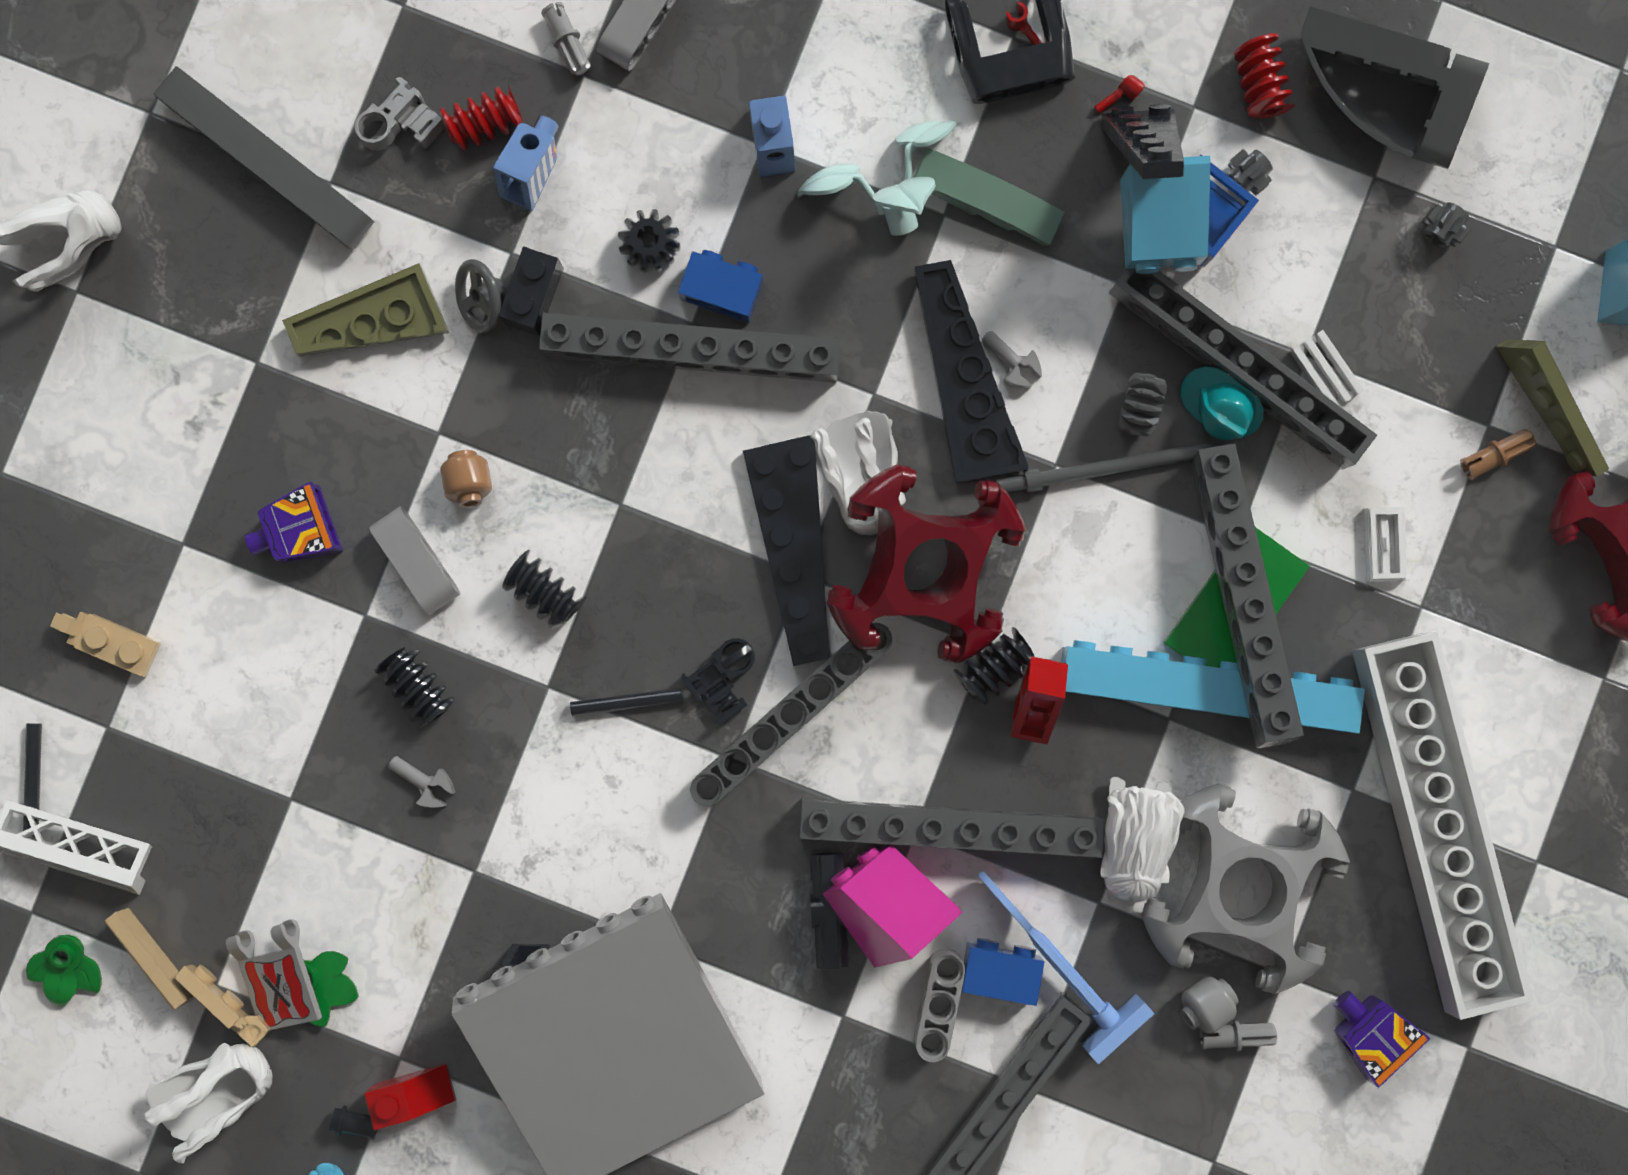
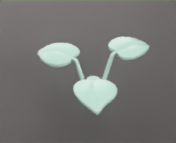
M923 122L906 128L897 136V145L905 146V180L900 184L883 188L874 193L861 174H857L860 171L859 165L837 164L826 167L807 179L797 193L798 198L803 194H832L855 182L860 184L876 206L878 214H885L891 235L898 236L910 233L918 227L915 213L922 214L926 200L936 187L935 180L931 177L912 178V152L916 147L930 146L943 139L953 130L956 122Z

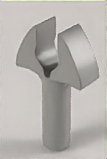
M989 331L983 336L982 342L1008 366L1009 375L1003 380L1005 383L1022 389H1030L1032 387L1026 379L1022 378L1018 366L1029 368L1038 379L1042 377L1041 365L1034 350L1028 356H1018L993 331Z
M398 756L393 757L389 762L388 768L419 788L421 797L416 804L420 806L436 808L447 805L442 800L435 798L430 786L439 785L450 794L455 793L453 783L443 769H438L433 776H427Z

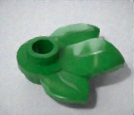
M73 935L54 937L46 945L44 951L34 954L27 963V979L32 982H43V991L46 998L57 1007L66 1005L75 995L77 989L98 993L102 986L101 971L98 964L93 959L84 955L82 942ZM59 951L65 952L68 959L61 956Z
M336 951L322 952L312 961L304 960L307 972L311 976V984L322 1014V1018L310 1021V1023L320 1027L327 1026L331 1006L347 1005L356 1001L359 997L355 983L349 976L342 973L348 964V957Z

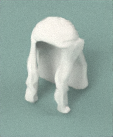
M88 190L69 193L64 197L31 206L29 209L7 219L0 224V244L15 246L51 231L68 232L64 251L60 256L13 280L18 287L38 292L76 273L86 263L92 251L104 241L115 240L122 227L118 214L106 197Z
M869 410L864 413H855L842 420H834L826 431L819 428L811 435V438L816 442V449L822 463V471L829 481V490L840 507L842 518L849 529L861 535L878 533V509L875 507L874 516H868L866 521L848 517L849 511L847 510L849 498L870 478L896 465L898 462V451L891 430L892 419H889L884 413L881 414ZM902 492L899 495L901 506L906 501L905 495Z
M1112 777L1109 779V796L1107 797L1109 813L1105 825V853L1101 863V877L1104 878L1106 888L1122 901L1141 902L1149 900L1157 895L1161 885L1169 883L1170 871L1167 863L1177 845L1180 823L1185 809L1181 801L1170 792L1172 787L1166 782H1159L1155 790L1146 787L1138 788L1137 786L1126 788L1124 780Z
M223 1043L211 1057L179 1067L165 1079L152 1082L145 1094L150 1110L144 1113L143 1119L152 1128L162 1122L171 1131L173 1137L185 1141L176 1146L172 1152L173 1159L178 1163L184 1164L187 1156L196 1152L205 1143L212 1141L222 1129L234 1124L243 1112L265 1095L272 1085V1070L263 1053L255 1046L251 1047L249 1044L244 1043L230 1046Z

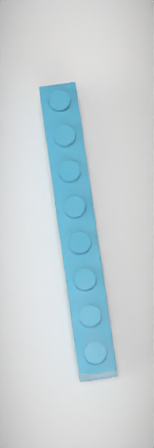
M1074 640L1073 647H1063L1061 663L1068 664L1066 692L1250 718L1237 663L1221 661L1220 668L1206 666V659L1184 656L1183 663L1169 661L1168 653L1147 651L1146 657L1133 656L1132 648L1110 646V652L1095 650L1096 643ZM1294 672L1291 682L1302 726L1360 733L1364 688L1353 687L1354 680L1331 677L1329 684L1316 682L1317 675Z

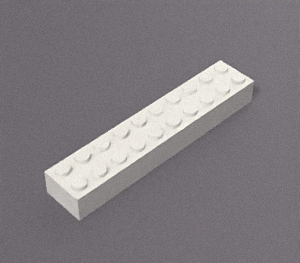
M1438 631L1420 633L1352 650L1361 688L1365 689L1364 700L1444 1011L1462 1020L1534 1002Z

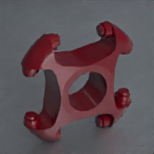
M896 464L870 478L849 498L847 510L849 511L848 517L866 521L868 516H874L875 507L878 509V533L875 553L866 580L856 597L851 593L850 588L833 585L832 590H829L826 602L837 626L858 650L877 649L880 634L876 631L875 625L871 623L879 617L917 615L946 621L951 624L950 636H946L944 640L940 641L937 655L943 661L960 663L982 651L1003 632V612L986 608L985 612H980L977 620H974L978 577L993 537L998 532L997 535L1002 537V543L1020 546V542L1023 541L1025 531L1027 530L1016 504L1004 488L995 481L984 480L977 482L974 497L980 507L975 512L967 515H925L902 507L899 501L900 492L906 493L909 488H913L917 475L916 470L911 469V467ZM943 538L948 550L947 564L943 574L934 584L922 590H908L904 582V566L910 553L925 541Z
M1579 472L1568 477L1562 486L1553 507L1549 531L1559 546L1577 539L1575 533L1580 531L1578 525L1582 527L1603 559L1615 595V604L1609 605L1607 601L1589 608L1591 612L1589 615L1595 627L1606 634L1628 642V500L1610 507L1596 506L1589 499L1593 495V489L1596 486L1595 480L1589 472Z

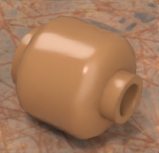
M460 450L447 456L448 460L440 467L445 497L452 502L459 503L460 507L463 508L480 505L482 503L481 499L488 496L492 491L487 460L477 455L473 450Z

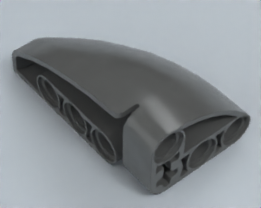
M1310 6L1302 27V41L1322 86L1340 110L1353 124L1391 150L1410 158L1448 169L1490 63L1456 53L1451 68H1447L1451 49Z

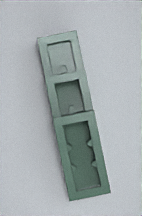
M930 148L925 149L913 178H933L936 187L931 194L971 216L978 214L1007 231L1015 230L1042 246L1051 245L1064 214V211L996 176Z

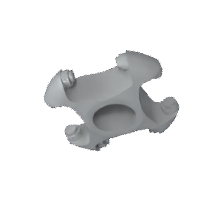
M1219 783L1189 795L1181 801L1185 813L1180 823L1179 834L1184 835L1185 830L1191 831L1193 821L1199 825L1201 834L1197 874L1180 912L1175 918L1168 919L1170 910L1165 908L1166 903L1149 899L1144 904L1141 916L1145 928L1159 953L1171 966L1181 969L1191 967L1194 951L1190 949V944L1184 942V940L1194 933L1209 932L1242 936L1267 947L1274 956L1275 964L1274 966L1266 965L1264 970L1260 969L1257 973L1255 984L1261 991L1276 994L1304 982L1324 966L1326 947L1307 942L1306 947L1300 946L1297 956L1293 946L1297 904L1311 870L1322 859L1321 867L1326 868L1325 874L1344 879V875L1348 872L1350 860L1339 834L1322 812L1309 808L1307 810L1301 809L1297 819V826L1301 828V833L1308 835L1307 839L1300 845L1271 846L1257 844L1234 834L1219 822L1217 814L1218 811L1225 812L1227 807L1231 808L1233 806L1236 791L1229 786ZM1246 858H1258L1269 870L1272 879V895L1266 907L1257 915L1245 919L1231 918L1224 910L1219 897L1220 882L1226 870L1235 862Z

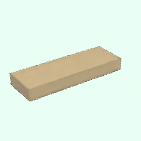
M129 908L117 911L105 920L108 928L172 1009H177L194 998L175 979V975L179 971Z

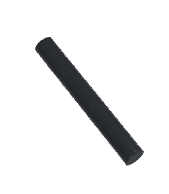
M681 688L574 701L570 702L571 715L573 717L682 703Z
M26 723L24 805L39 810L42 723ZM23 815V831L31 828L27 816ZM35 819V822H36V824L38 825V824H39V820H38V819Z

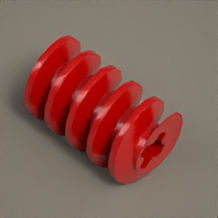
M1276 33L1264 34L1250 39L1234 52V59L1240 63L1237 66L1238 74L1244 76L1241 79V88L1247 90L1244 94V101L1251 104L1247 108L1248 116L1251 118L1276 117L1295 107V104L1283 103V100L1292 95V90H1280V86L1288 82L1289 77L1286 75L1277 76L1276 74L1286 66L1283 61L1273 62V58L1282 53V48L1280 47L1270 48V44L1279 39Z
M509 84L507 95L499 87L494 88V100H491L485 92L480 93L481 105H477L471 97L467 98V110L465 111L458 103H453L452 116L443 108L439 109L453 145L457 143L463 151L468 150L469 137L479 146L482 144V132L492 141L496 138L495 127H498L504 135L509 134V122H512L516 128L520 123H523L520 110Z

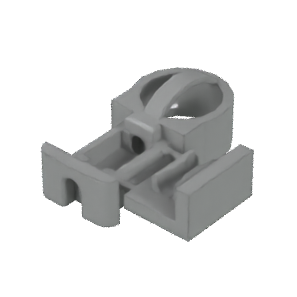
M397 77L395 80L398 86L379 107L372 103L366 111L358 116L355 122L356 134L366 148L379 151L386 149L392 144L395 137L400 133L401 128L404 131L409 128L415 133L414 138L419 142L420 146L426 150L446 127L442 117L425 105L419 90L415 87L411 89L406 80ZM376 120L384 121L379 131L371 139L363 137L364 129L369 123Z

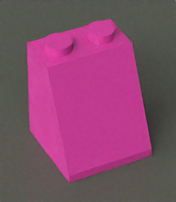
M892 844L879 849L875 845L867 848L857 856L856 859L859 863L852 869L847 867L831 878L833 885L823 893L874 968L914 958L962 914L959 907Z

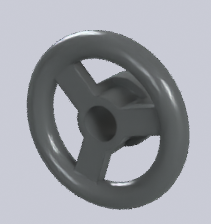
M469 259L460 265L456 273V301L465 322L473 330L479 333H487L498 324L500 318L498 315L506 295V290L502 281L499 278H495L484 263L476 259ZM470 272L471 288L467 297L466 280ZM475 307H480L488 316L485 322H481L475 317L472 312Z

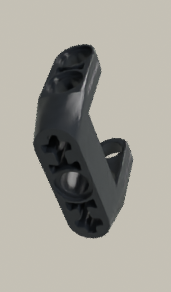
M945 0L946 16L960 73L974 104L989 103L1057 87L1075 78L1071 38L1061 0H1035L1045 43L985 57L980 55L968 4L963 0Z

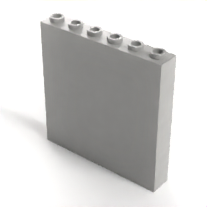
M661 893L653 897L644 896L635 901L631 908L618 915L616 913L608 914L596 923V926L584 932H572L564 937L560 944L548 950L546 948L538 949L531 953L526 961L514 967H502L490 979L478 985L476 983L469 984L460 989L456 996L453 997V1018L546 1175H607L765 1095L761 1077Z

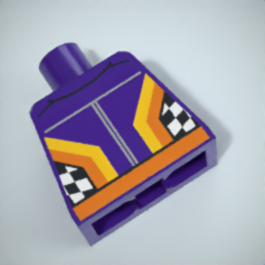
M312 482L300 486L260 509L258 516L263 528L245 535L247 547L252 555L271 550L275 561L283 563L343 551L321 488Z
M1346 991L1333 1004L1345 1018L1335 1028L1336 1035L1365 1079L1377 1088L1382 1086L1430 1040L1423 1031L1384 1001L1373 995L1367 997L1361 1003L1351 991Z

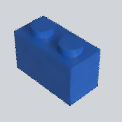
M702 250L701 254L692 251L678 295L681 301L750 323L763 285V274L757 273L758 268L746 262L738 261L737 265L724 262L723 256L713 251Z
M977 938L976 944L967 942L963 962L965 966L962 986L963 993L1037 1006L1045 961L1041 956L1036 955V949L1021 945H1014L1013 951L999 948V942L983 938Z

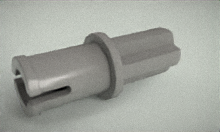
M556 2L555 6L557 9L555 10L553 3L543 8L541 14L545 18L554 37L552 44L560 50L570 73L576 76L582 75L590 69V62L579 41L580 32L573 28L564 10V5L561 2Z
M1233 1021V1025H1224L1212 1034L1199 1030L1200 1038H1203V1041L1200 1042L1202 1050L1235 1047L1236 1051H1241L1242 1047L1274 1046L1277 1043V1030L1272 1023L1240 1024L1239 1021Z

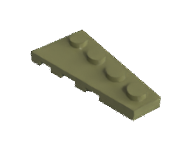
M419 263L282 320L293 348L300 357L450 333L425 272Z
M1506 339L1495 346L1565 453L1568 465L1577 473L1589 472L1592 476L1596 477L1607 471L1609 467L1545 341Z

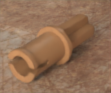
M1522 429L1498 442L1492 440L1488 443V447L1466 458H1462L1460 460L1461 468L1464 473L1470 470V473L1467 474L1470 480H1474L1476 477L1498 466L1504 468L1508 465V461L1535 448L1537 443L1531 431Z

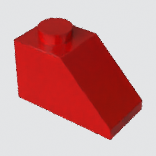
M447 1063L375 1083L364 1093L374 1130L415 1119L457 1100Z

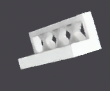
M6 800L0 812V852L140 895L145 884V880L140 876V873L151 851L152 846L150 844ZM13 812L27 816L31 828L16 835L5 832ZM35 819H38V820H41V821H44V822H42V823H40V824L37 825L36 822H35ZM54 825L63 827L67 839L53 846L44 843L40 834L41 831ZM70 830H74L80 833L72 836ZM35 835L37 841L28 839V837ZM90 836L98 838L103 848L102 851L89 857L80 854L76 845L77 842ZM106 841L113 842L116 844L108 847ZM68 846H71L73 852L63 849ZM126 847L139 850L130 870L116 866L112 854ZM104 857H107L109 863L102 862L99 860Z

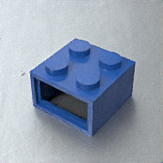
M1211 162L1210 175L1246 203L1242 205L1210 179L1208 257L1202 262V267H1205L1216 256L1259 201V199Z

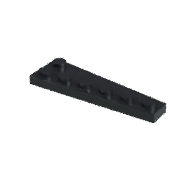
M1154 104L1150 105L1149 110L1134 111V107L1117 106L1112 108L1111 113H1102L1101 128L1143 179L1183 177L1184 158L1175 111L1171 109V105Z
M947 260L915 266L914 273L956 484L1027 471L1029 469L1027 460L1006 411L1001 391L999 392L992 373V367L980 342L978 330L970 315L969 306L952 261Z
M811 435L743 450L793 666L829 658L815 441L811 438Z

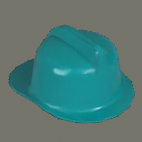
M1205 366L1194 369L1186 375L1181 385L1180 397L1183 405L1194 418L1203 424L1204 429L1212 437L1219 440L1239 439L1251 435L1259 428L1264 414V408L1260 399L1228 373L1219 368Z

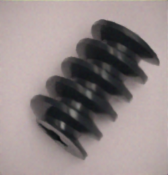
M528 549L510 567L503 581L502 588L505 591H509L516 587L514 598L518 601L528 596L525 607L528 610H532L539 606L536 617L542 620L551 615L548 627L555 629L571 619L587 597L583 596L574 601L572 598L576 588L572 586L563 592L561 587L565 579L560 577L551 582L549 579L553 569L549 567L543 572H539L538 569L542 560L537 558L530 563L527 562L531 551Z
M1015 627L1011 628L1014 639L1005 634L999 637L1002 648L994 643L987 646L990 657L982 652H978L975 655L977 666L966 660L963 663L966 674L957 669L953 670L961 685L974 700L977 699L986 705L988 703L985 693L987 690L998 696L1000 695L998 682L1001 681L1008 687H1011L1012 682L1009 674L1014 673L1021 679L1024 677L1022 665L1028 666L1031 656L1034 657L1035 655Z
M405 647L384 659L374 671L376 674L388 672L383 679V684L385 686L397 684L392 691V696L394 698L406 696L400 707L403 710L415 708L409 719L411 722L424 719L418 729L421 730L443 715L453 704L455 698L450 697L442 700L440 696L447 687L441 685L433 688L431 684L438 675L432 673L424 676L423 671L429 663L424 661L415 664L414 659L420 651L415 649L407 652Z

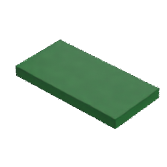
M1255 527L1275 614H1277L1310 565ZM1215 569L1163 644L1183 658L1184 656L1206 659V666L1220 668L1221 661L1237 663Z

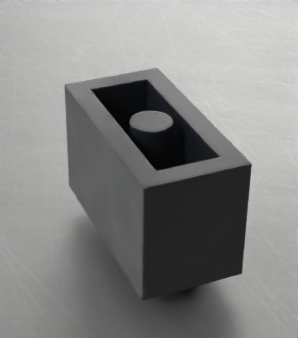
M523 246L498 315L505 325L540 336L543 312H549L564 269L559 258Z

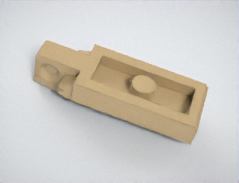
M80 612L78 617L74 618L65 613H56L50 627L69 634L66 643L73 645L74 648L141 677L147 676L161 645L159 641L96 614Z
M195 965L184 966L175 975V979L228 1029L232 1028L251 1047L256 1046L271 1030L261 1015H247L241 1009L244 1003L229 990L225 993L222 992L214 984L217 980L216 977L203 965L198 967Z

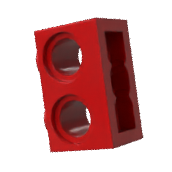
M1031 656L1014 703L1011 737L1048 744L1065 700L1068 664Z

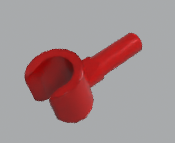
M1022 2L1016 3V9L1019 15L1022 16L1020 18H1013L1006 11V24L1009 29L1021 31L1032 45L1043 43L1028 23V8Z
M1129 75L1111 95L1095 105L1094 108L1100 114L1123 95L1133 102L1143 91L1145 84L1136 76Z

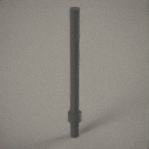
M1212 442L1042 472L1039 469L1023 471V475L997 479L995 482H998L1007 493L1026 490L1027 493L1041 491L1043 486L1193 460L1198 450L1211 448L1214 445Z

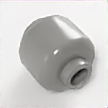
M1205 977L1183 992L1181 1000L1184 1008L1180 1010V1013L1185 1023L1191 1029L1198 1028L1204 1033L1212 1034L1235 1018L1237 1014L1236 1005H1238L1239 1001L1234 990L1225 980Z

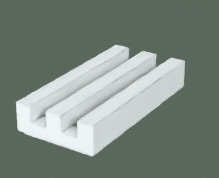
M1324 330L1290 351L1312 386L1337 405H1343L1364 391ZM1315 343L1319 344L1350 391L1346 390ZM1306 349L1309 351L1324 376L1339 395L1338 399L1335 400L1303 351Z
M1365 508L1366 581H1406L1405 508ZM1376 515H1379L1381 573H1378ZM1388 515H1393L1395 573H1390Z

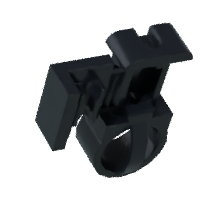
M732 638L725 641L720 648L711 653L714 659L689 677L685 673L682 674V681L697 701H703L704 699L701 695H705L707 698L705 703L720 725L748 706L742 697L738 699L731 690L734 687L733 683L729 684L726 680L728 677L732 681L739 675L748 672L754 664L755 652L752 646L740 638ZM739 642L745 644L744 647L727 659L722 660V654H724L728 646L739 644ZM748 652L751 653V659L745 668L734 671L727 668ZM737 701L739 702V703H737L736 705H734L733 707H731L729 710H727L726 712L722 713L724 710H726L727 708H729L731 705H733V704L736 703Z

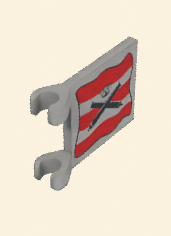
M286 920L282 924L271 928V937L282 950L254 956L255 939L253 933L249 930L241 931L238 933V936L235 935L226 939L227 950L238 961L255 1015H260L271 1030L322 1018L299 947L300 928L296 920Z

